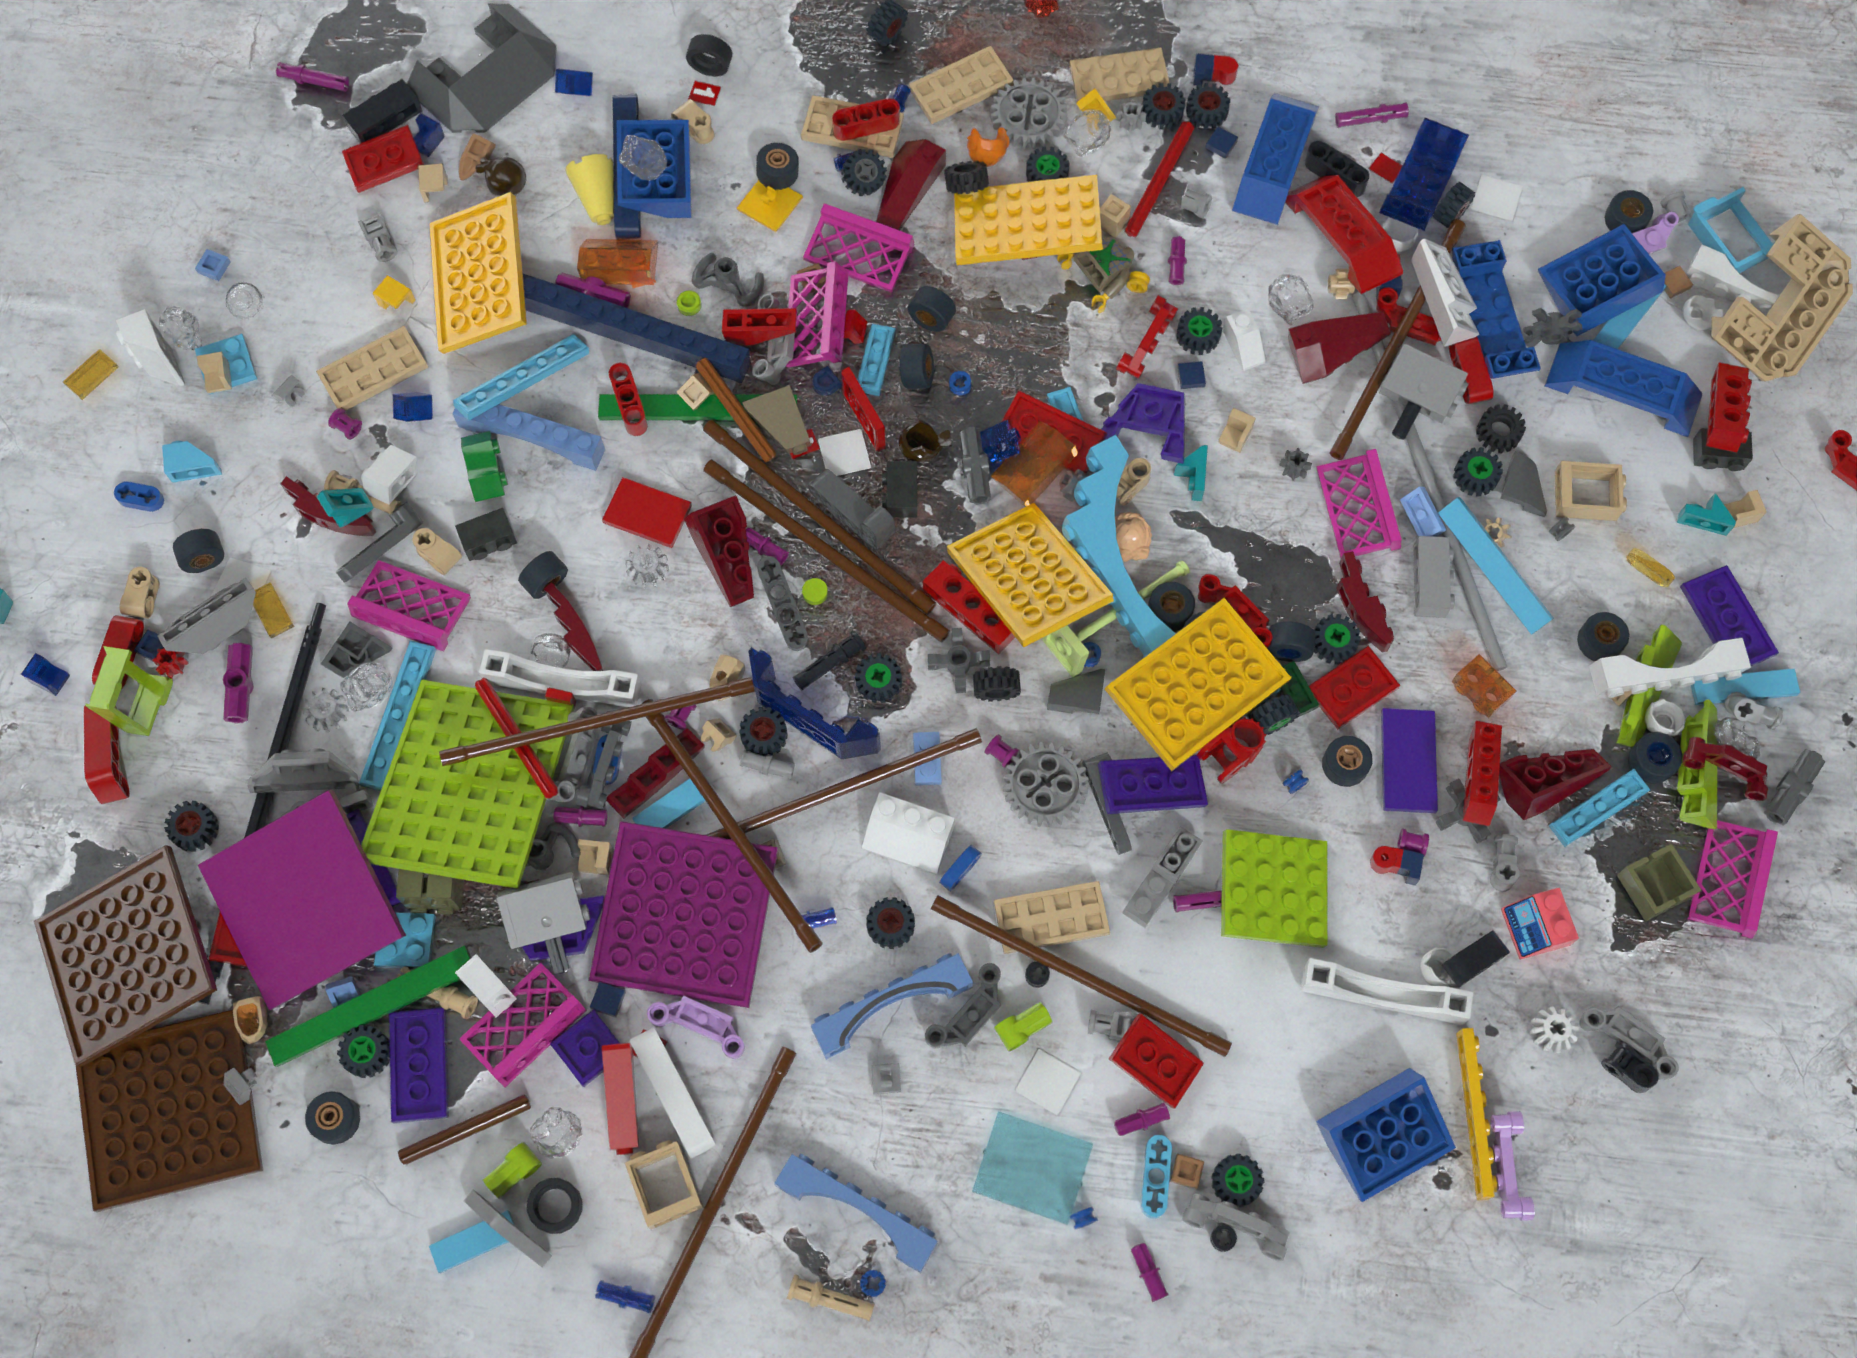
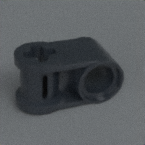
M1621 1041L1615 1044L1616 1049L1609 1058H1605L1601 1062L1607 1072L1618 1078L1636 1093L1648 1091L1659 1080L1656 1068L1638 1055L1632 1047ZM1638 1072L1646 1075L1648 1084H1643L1638 1080Z

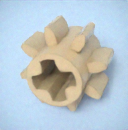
M1336 269V274L1329 275L1328 293H1334L1335 299H1347V294L1354 293L1355 287L1348 279V269Z
M1499 517L1495 523L1491 519H1486L1487 526L1485 530L1490 535L1493 533L1492 528L1500 529V532L1497 534L1498 538L1492 537V539L1500 547H1505L1503 541L1506 538H1512L1511 535L1507 534V529L1511 525L1506 524L1503 526L1501 524L1502 518Z

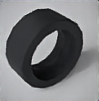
M700 34L695 35L691 39L686 53V60L697 72L707 76L718 77L728 72L733 52L731 47L722 39L713 35ZM703 53H707V54H709V55H712V56H714L715 58L706 56V55L703 54Z
M548 1178L539 1182L531 1190L527 1199V1213L530 1221L538 1229L549 1234H561L570 1230L578 1222L582 1213L583 1201L579 1191L570 1182L561 1178ZM552 1189L565 1191L571 1200V1210L568 1216L557 1223L545 1221L540 1216L538 1210L540 1198L545 1192Z

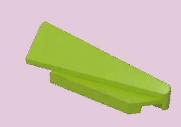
M1661 624L1653 633L1651 645L1645 644L1638 652L1636 661L1652 667L1672 668L1682 642L1667 626ZM1655 687L1648 688L1646 692L1631 694L1626 701L1617 743L1633 748L1636 742L1643 737L1647 728L1644 720L1646 710L1652 702L1654 703L1659 700L1662 690L1656 691Z
M1710 699L1703 702L1704 707L1694 717L1689 715L1685 719V727L1681 734V751L1683 755L1687 751L1689 739L1692 737H1699L1708 744L1717 745V708ZM1705 761V766L1702 769H1690L1681 764L1678 772L1677 791L1685 796L1679 819L1698 826L1717 829V766L1708 761Z

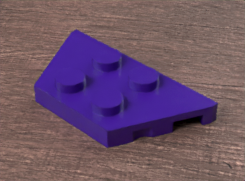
M604 896L580 899L582 905L587 904L590 920L586 921L587 926L585 930L561 936L566 956L585 954L603 909ZM545 940L522 946L531 961L549 958Z

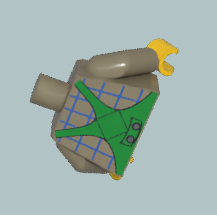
M1114 238L1102 239L1103 250L1059 254L1057 256L1058 262L1067 259L1061 263L1063 270H1067L1072 266L1073 258L1099 293L1104 292L1103 295H1096L1092 299V307L1097 302L1103 303L1098 308V313L1104 312L1106 301L1109 298L1113 299L1125 286L1130 275L1129 268L1134 259L1133 250L1130 247L1122 249Z

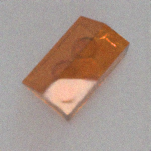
M586 239L579 247L577 264L579 276L583 279L591 276L596 277L606 284L631 285V283L654 285L658 240Z
M1040 421L990 477L1026 507L1034 503L1078 453L1075 445L1060 432Z

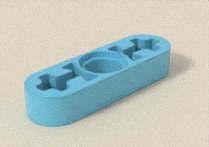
M1163 1135L1151 1137L1145 1149L1141 1210L1145 1216L1152 1219L1161 1217L1165 1213L1168 1203L1172 1145L1170 1140ZM1157 1141L1161 1142L1162 1147H1166V1151H1163L1160 1155V1162L1166 1161V1166L1160 1163L1149 1164V1159L1153 1161L1156 1159V1151L1151 1149V1146H1155ZM1160 1169L1164 1174V1181L1158 1185L1151 1183L1148 1177L1150 1170ZM1147 1187L1152 1190H1164L1163 1194L1157 1193V1203L1161 1204L1162 1207L1158 1208L1156 1213L1151 1212V1207L1146 1206V1202H1150L1153 1196V1192H1147Z

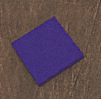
M594 1009L550 1043L583 1088L604 1072L602 1045L620 1044Z

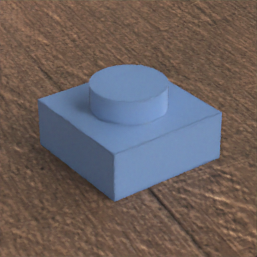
M206 249L195 270L198 274L220 281L231 262L228 257Z
M353 976L326 984V992L333 1008L360 996Z

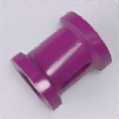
M342 408L336 409L328 420L329 427L332 429L337 428L349 440L355 438L362 429V421L348 416Z
M693 705L672 710L669 715L665 716V720L671 726L685 730L687 726L685 722L691 711H695L697 706Z
M998 734L990 741L984 753L987 755L991 754L1002 763L1003 768H1006L1007 765L1012 763V757L1018 755L1019 749L1010 747L1001 740L1002 736Z
M1402 828L1397 848L1421 853L1425 857L1429 844V834H1414Z

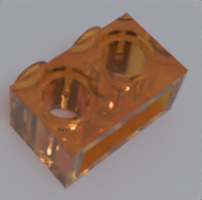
M1480 654L1462 668L1452 680L1457 692L1466 696L1473 703L1476 711L1485 715L1488 719L1516 693V690ZM1467 675L1475 676L1478 682L1470 681ZM1486 693L1493 694L1497 701L1488 699Z

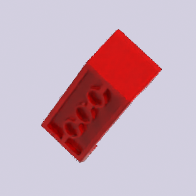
M1338 175L1322 176L1288 192L1285 203L1294 214L1304 210L1349 265L1348 279L1360 294L1403 274L1392 238Z

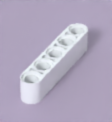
M655 1027L630 1039L631 1045L690 1158L693 1159L715 1147L716 1144Z

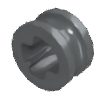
M1568 517L1561 519L1549 530L1550 534L1556 535L1555 539L1557 541L1566 537L1575 528L1574 524L1568 523Z

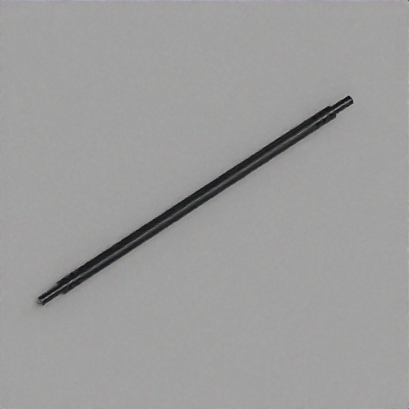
M316 603L311 623L306 627L268 759L275 753H281L288 748L322 632L320 626L326 609V605L323 603ZM274 792L257 793L244 838L265 826ZM208 957L216 983V980L220 979L224 963L209 960ZM212 994L199 1000L198 1003L209 1005Z

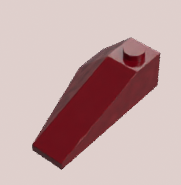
M927 139L904 143L892 161L876 219L877 223L899 231L946 166V149Z
M1384 312L1313 321L1289 328L1288 343L1301 381L1305 384L1328 377L1334 373L1335 369L1344 363H1349L1353 360V357L1364 350L1367 351L1391 335Z
M732 496L691 512L684 518V521L697 549L730 608L754 598L752 570L748 554L749 542H747L746 534L747 521L737 496Z
M1595 749L1565 751L1564 755L1557 756L1541 753L1540 757L1528 758L1527 755H1518L1500 763L1499 777L1506 803L1523 820H1527L1550 809L1609 771L1612 766Z

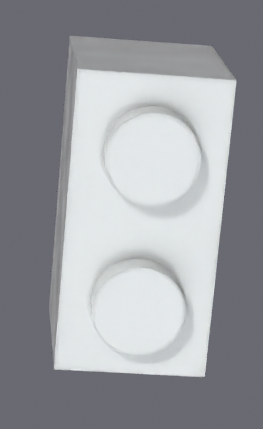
M390 445L377 456L376 461L370 467L363 471L361 480L364 492L390 505L417 475V456Z

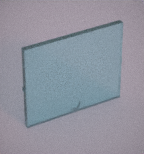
M998 1111L987 1147L983 1150L984 1156L972 1192L1068 1225L1069 1216L1072 1214L1079 1188L1083 1185L1082 1178L1093 1143Z

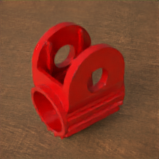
M1245 717L1241 720L1238 719L1229 728L1208 742L1196 756L1203 761L1211 755L1225 770L1217 777L1219 783L1223 784L1236 775L1242 767H1247L1249 763L1251 764L1260 753L1263 745L1266 743L1264 740L1266 736L1263 732L1264 728H1261L1259 722H1254L1252 718L1251 720ZM1236 738L1245 741L1249 747L1240 744ZM1225 745L1237 757L1232 762L1224 755L1223 747Z

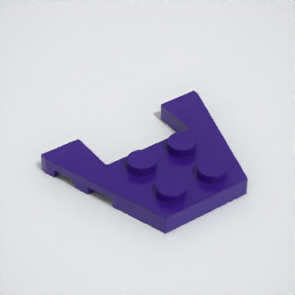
M1137 383L1118 405L1119 409L1114 415L1108 417L1103 422L1104 426L1101 430L1107 433L1104 441L1114 435L1118 437L1121 428L1164 436L1167 439L1160 454L1162 460L1183 464L1185 450L1184 392Z

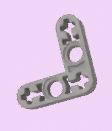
M472 1190L464 1199V1202L491 1228L539 1266L543 1267L551 1258V1255L544 1248L508 1221L475 1190Z

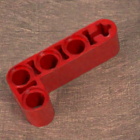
M84 706V773L87 785L100 804L127 799L130 796L128 782L120 770L119 728Z

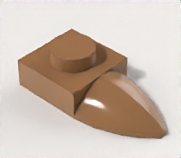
M475 133L472 134L460 159V180L463 181L476 172L475 167L481 164L480 160L482 157L489 160L496 146L494 143Z

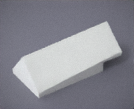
M1425 238L1422 239L1411 261L1444 347L1478 336L1479 332L1469 315L1477 307L1446 247Z

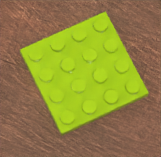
M1229 829L1224 830L1222 839L1221 937L1320 948L1328 946L1327 841Z

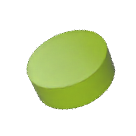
M690 290L680 293L676 300L679 312L685 316L697 314L702 306L700 296Z
M818 578L807 580L802 587L804 600L811 605L823 603L828 596L826 583Z

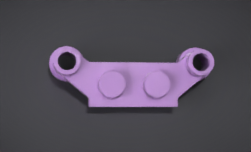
M1675 212L1661 214L1653 220L1652 227L1632 234L1648 254L1654 253L1667 247L1666 241L1674 226L1678 223L1679 217Z
M683 996L681 1001L665 1005L664 1003L656 1002L648 1008L647 1017L655 1026L675 1023L721 1043L724 1054L731 1059H737L744 1053V1042L737 1036L732 1026L734 1018L685 996ZM659 1013H664V1017L662 1019H656V1016ZM732 1046H739L736 1052H730Z
M1520 1111L1508 1112L1507 1115H1492L1491 1128L1495 1132V1141H1493L1494 1145L1491 1148L1494 1155L1493 1162H1496L1497 1174H1495L1497 1191H1499L1500 1198H1502V1217L1519 1218L1521 1221L1533 1220L1534 1204L1532 1198L1519 1197L1511 1139V1134H1523L1524 1120Z

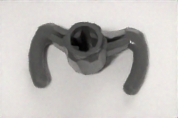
M709 253L700 260L692 275V284L696 288L703 289L711 285L734 294L737 303L743 307L751 306L761 294L764 286L763 273L757 272L755 274L753 290L750 294H746L740 282L737 263L731 258L723 257L719 259L714 265V270L704 275L702 273L709 264L716 260V255Z
M554 822L549 824L542 837L539 839L534 838L526 867L531 866L536 870L548 868L553 863L554 854L552 847L559 835L563 836L567 841L571 856L578 858L581 852L575 835L568 827L561 823Z

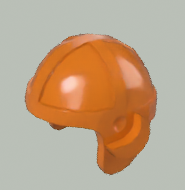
M1003 127L998 129L997 137L994 140L982 138L976 128H973L970 136L967 137V148L973 162L979 161V163L984 162V164H987V167L998 163L1006 154L1009 146V137Z

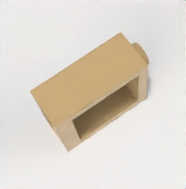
M1561 461L1555 470L1556 517L1617 521L1620 515L1626 511L1627 499L1623 497L1626 475L1622 474V465ZM1572 478L1609 481L1610 506L1573 504Z
M672 1140L664 1141L656 1145L657 1150L647 1154L646 1151L635 1153L630 1156V1161L625 1163L647 1227L651 1230L704 1208L678 1141L672 1143ZM676 1155L691 1197L652 1213L637 1170Z

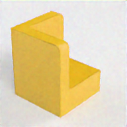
M1095 88L1076 102L1096 131L1101 130L1116 118Z
M388 275L373 292L377 304L385 310L389 305L395 309L399 308L404 300L411 304L415 302L411 289Z

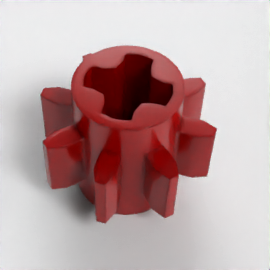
M165 648L162 650L158 649L157 658L152 659L158 665L156 671L160 675L166 672L170 679L176 674H183L184 665L189 664L183 657L185 652L166 651Z

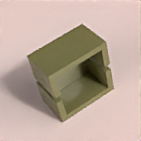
M1672 844L1625 867L1617 874L1645 921L1691 899L1701 891Z
M399 869L396 897L411 913L425 914L427 910L437 909L439 914H453V910L462 911L464 880L428 874V878H424V873Z

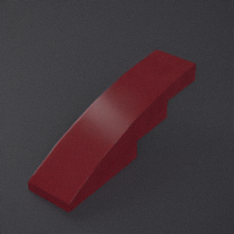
M551 582L544 590L548 599L558 608L554 612L557 622L568 632L563 636L567 646L592 671H604L597 650L584 623L569 601Z
M688 728L677 735V738L692 759L705 748V745ZM665 744L648 757V762L630 774L627 782L610 793L606 801L625 819L663 788L683 768Z

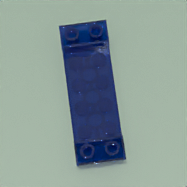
M1424 118L1409 154L1390 193L1387 194L1379 214L1425 232L1455 169L1469 134L1437 121Z
M752 647L749 649L753 685L757 702L766 709L767 707L772 708L773 712L777 710L780 716H783L785 722L841 760L879 753L881 750L880 733L874 724L869 721L864 723L857 719L845 735V731L835 723L828 724L823 720V716L814 709L807 710L803 707L802 702L797 697L791 694L787 696L780 691L781 688L774 683L776 676L773 661H771L772 657L763 650L756 651Z

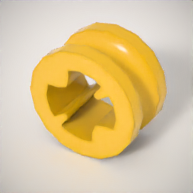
M1140 271L1130 272L1126 286L1132 292L1145 293L1148 290L1150 277Z

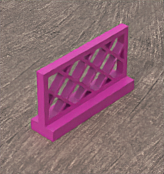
M824 203L820 211L821 217L804 253L803 260L812 264L819 263L821 267L827 268V263H830L827 260L830 259L831 262H834L832 258L846 253L850 263L842 267L849 272L848 277L892 293L906 259L914 248L913 235ZM824 224L833 226L836 234L823 238L821 231ZM849 233L855 234L858 242L845 246L842 236ZM839 238L843 248L830 253L826 243ZM872 241L878 243L881 250L868 255L864 245ZM824 245L827 255L820 258L811 256L814 248ZM861 246L865 256L852 261L848 251ZM894 249L903 252L900 259L890 263L886 254ZM883 254L887 265L874 270L870 259ZM868 261L872 271L863 275L857 273L854 266ZM890 269L892 274L890 283L887 284L879 281L877 274Z
M837 262L827 263V268L791 275L788 308H797L802 301L807 306L797 315L796 328L800 323L805 328L797 338L794 337V351L798 346L803 351L797 358L788 361L786 364L787 368L826 360L832 363L842 362L849 272ZM826 276V283L821 289L818 288L816 284L822 277ZM807 280L809 283L799 293L798 283ZM815 288L818 293L808 302L805 297ZM824 297V306L818 312L814 307ZM813 310L816 315L807 325L803 320ZM822 319V329L816 334L812 329ZM811 333L814 338L805 347L802 341ZM821 342L820 354L813 355L811 351Z
M1376 449L1366 451L1365 455L1316 466L1340 558H1342L1343 553L1351 551L1354 552L1355 556L1389 548L1391 551L1401 549L1402 539ZM1362 463L1364 472L1360 478L1348 472L1352 465ZM1334 470L1341 475L1336 483L1333 484L1325 479L1323 472ZM1344 476L1356 482L1351 492L1339 487ZM1359 485L1370 490V495L1366 501L1354 495ZM1335 490L1347 496L1341 507L1331 502L1330 498ZM1350 499L1362 504L1357 515L1344 509ZM1366 507L1376 512L1377 516L1372 523L1360 517ZM1341 513L1353 519L1347 529L1337 524V519ZM1356 522L1369 527L1363 538L1351 532ZM1374 530L1382 535L1384 542L1373 544L1366 539L1371 531ZM1347 536L1359 542L1356 549L1344 550L1343 542Z
M378 560L356 597L352 595L347 604L350 614L354 618L419 643L434 646L436 649L444 652L448 645L447 638L471 597L462 591ZM381 570L387 571L393 576V578L379 583L377 580ZM410 580L415 583L416 587L401 591L398 583ZM396 584L398 593L384 597L381 588ZM434 589L437 590L439 596L424 600L421 592ZM378 590L381 597L373 601L364 599L367 593ZM418 593L421 601L407 606L404 597ZM453 597L461 600L458 606L447 609L444 601ZM401 598L404 606L392 610L387 607L386 603ZM442 602L443 611L429 614L427 606ZM424 607L427 615L415 619L410 616L409 612ZM447 616L448 623L444 629L434 626L433 620Z
M1717 820V828L1726 830L1731 838L1719 844L1713 836L1714 829H1707L1696 878L1703 897L1699 898L1700 892L1692 897L1688 919L1742 933L1741 936L1753 939L1759 925L1778 832L1769 829L1764 832ZM1745 835L1757 838L1756 847L1746 851L1738 839ZM1734 842L1742 854L1730 860L1722 848ZM1718 851L1726 863L1713 868L1707 858L1708 855ZM1745 857L1751 866V870L1741 876L1733 863ZM1706 867L1709 870V872L1704 874ZM1729 867L1736 879L1724 884L1716 872ZM1712 875L1720 888L1708 893L1703 887L1702 881ZM1749 877L1748 884H1747L1744 879H1746V878ZM1740 882L1746 894L1744 897L1735 900L1728 888ZM1723 891L1731 904L1719 910L1711 897ZM1705 900L1708 901L1714 910V913L1708 916L1695 913L1697 904ZM1744 902L1743 907L1741 908L1739 904ZM1734 907L1741 916L1739 924L1728 922L1722 913Z
M541 962L510 991L515 997L527 994L526 1007L513 1008L512 1003L501 1013H507L506 1027H492L495 1016L488 1011L459 1038L505 1088L547 1049L552 1041L559 1037L586 1011L583 1005ZM543 973L547 977L546 988L533 989L534 980ZM551 993H563L567 997L561 1005L550 1006ZM532 994H546L545 1007H531ZM544 1012V1021L539 1025L530 1026L531 1013ZM512 1013H525L524 1026H511ZM524 1031L523 1041L518 1045H509L510 1032ZM492 1032H505L504 1045L491 1046ZM477 1033H486L485 1046H473L469 1041ZM490 1051H503V1059L493 1067L489 1063Z

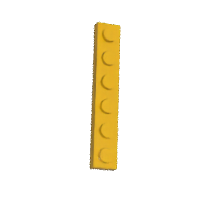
M1462 1028L1456 1033L1476 1199L1489 1200L1495 1197L1497 1180L1491 1172L1494 1155L1492 1148L1488 1147L1487 1136L1490 1135L1489 1120L1484 1117L1483 1108L1486 1107L1487 1101L1485 1091H1481L1480 1080L1483 1079V1069L1481 1063L1477 1061L1476 1052H1479L1478 1036H1474L1473 1028Z

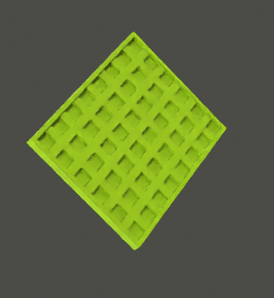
M421 680L361 846L370 864L519 889L547 798L539 789L514 748L471 758L467 761L444 767L442 766L439 754L441 750L506 737L476 688ZM496 692L522 733L568 722V715L574 711L573 704L571 706L544 699ZM566 736L530 744L552 780Z

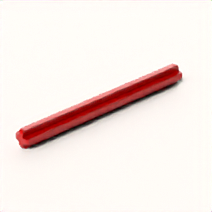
M1183 121L1125 227L1127 236H1138L1194 130L1191 122Z
M482 678L476 681L477 692L505 736L522 733L488 679ZM525 745L514 748L545 798L551 799L553 796H556L558 788L532 747Z

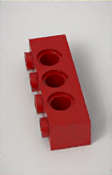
M1718 363L1711 380L1706 446L1737 452L1741 443H1746L1749 429L1745 427L1750 418V412L1746 410L1751 401V395L1747 394L1752 384V379H1748L1749 368Z
M943 560L923 580V591L998 655L1015 638L972 582L965 579L961 571L954 564L949 565ZM951 586H956L960 590L956 593L949 592L947 589ZM970 602H975L979 607L970 609L966 605ZM989 618H994L998 623L989 625L985 621Z
M1475 721L1468 743L1463 821L1490 826L1498 801L1502 725Z

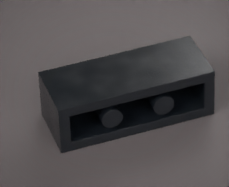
M401 79L396 83L390 84L378 94L369 97L360 105L349 109L342 116L349 131L359 143H363L392 131L423 111L416 95L405 81Z

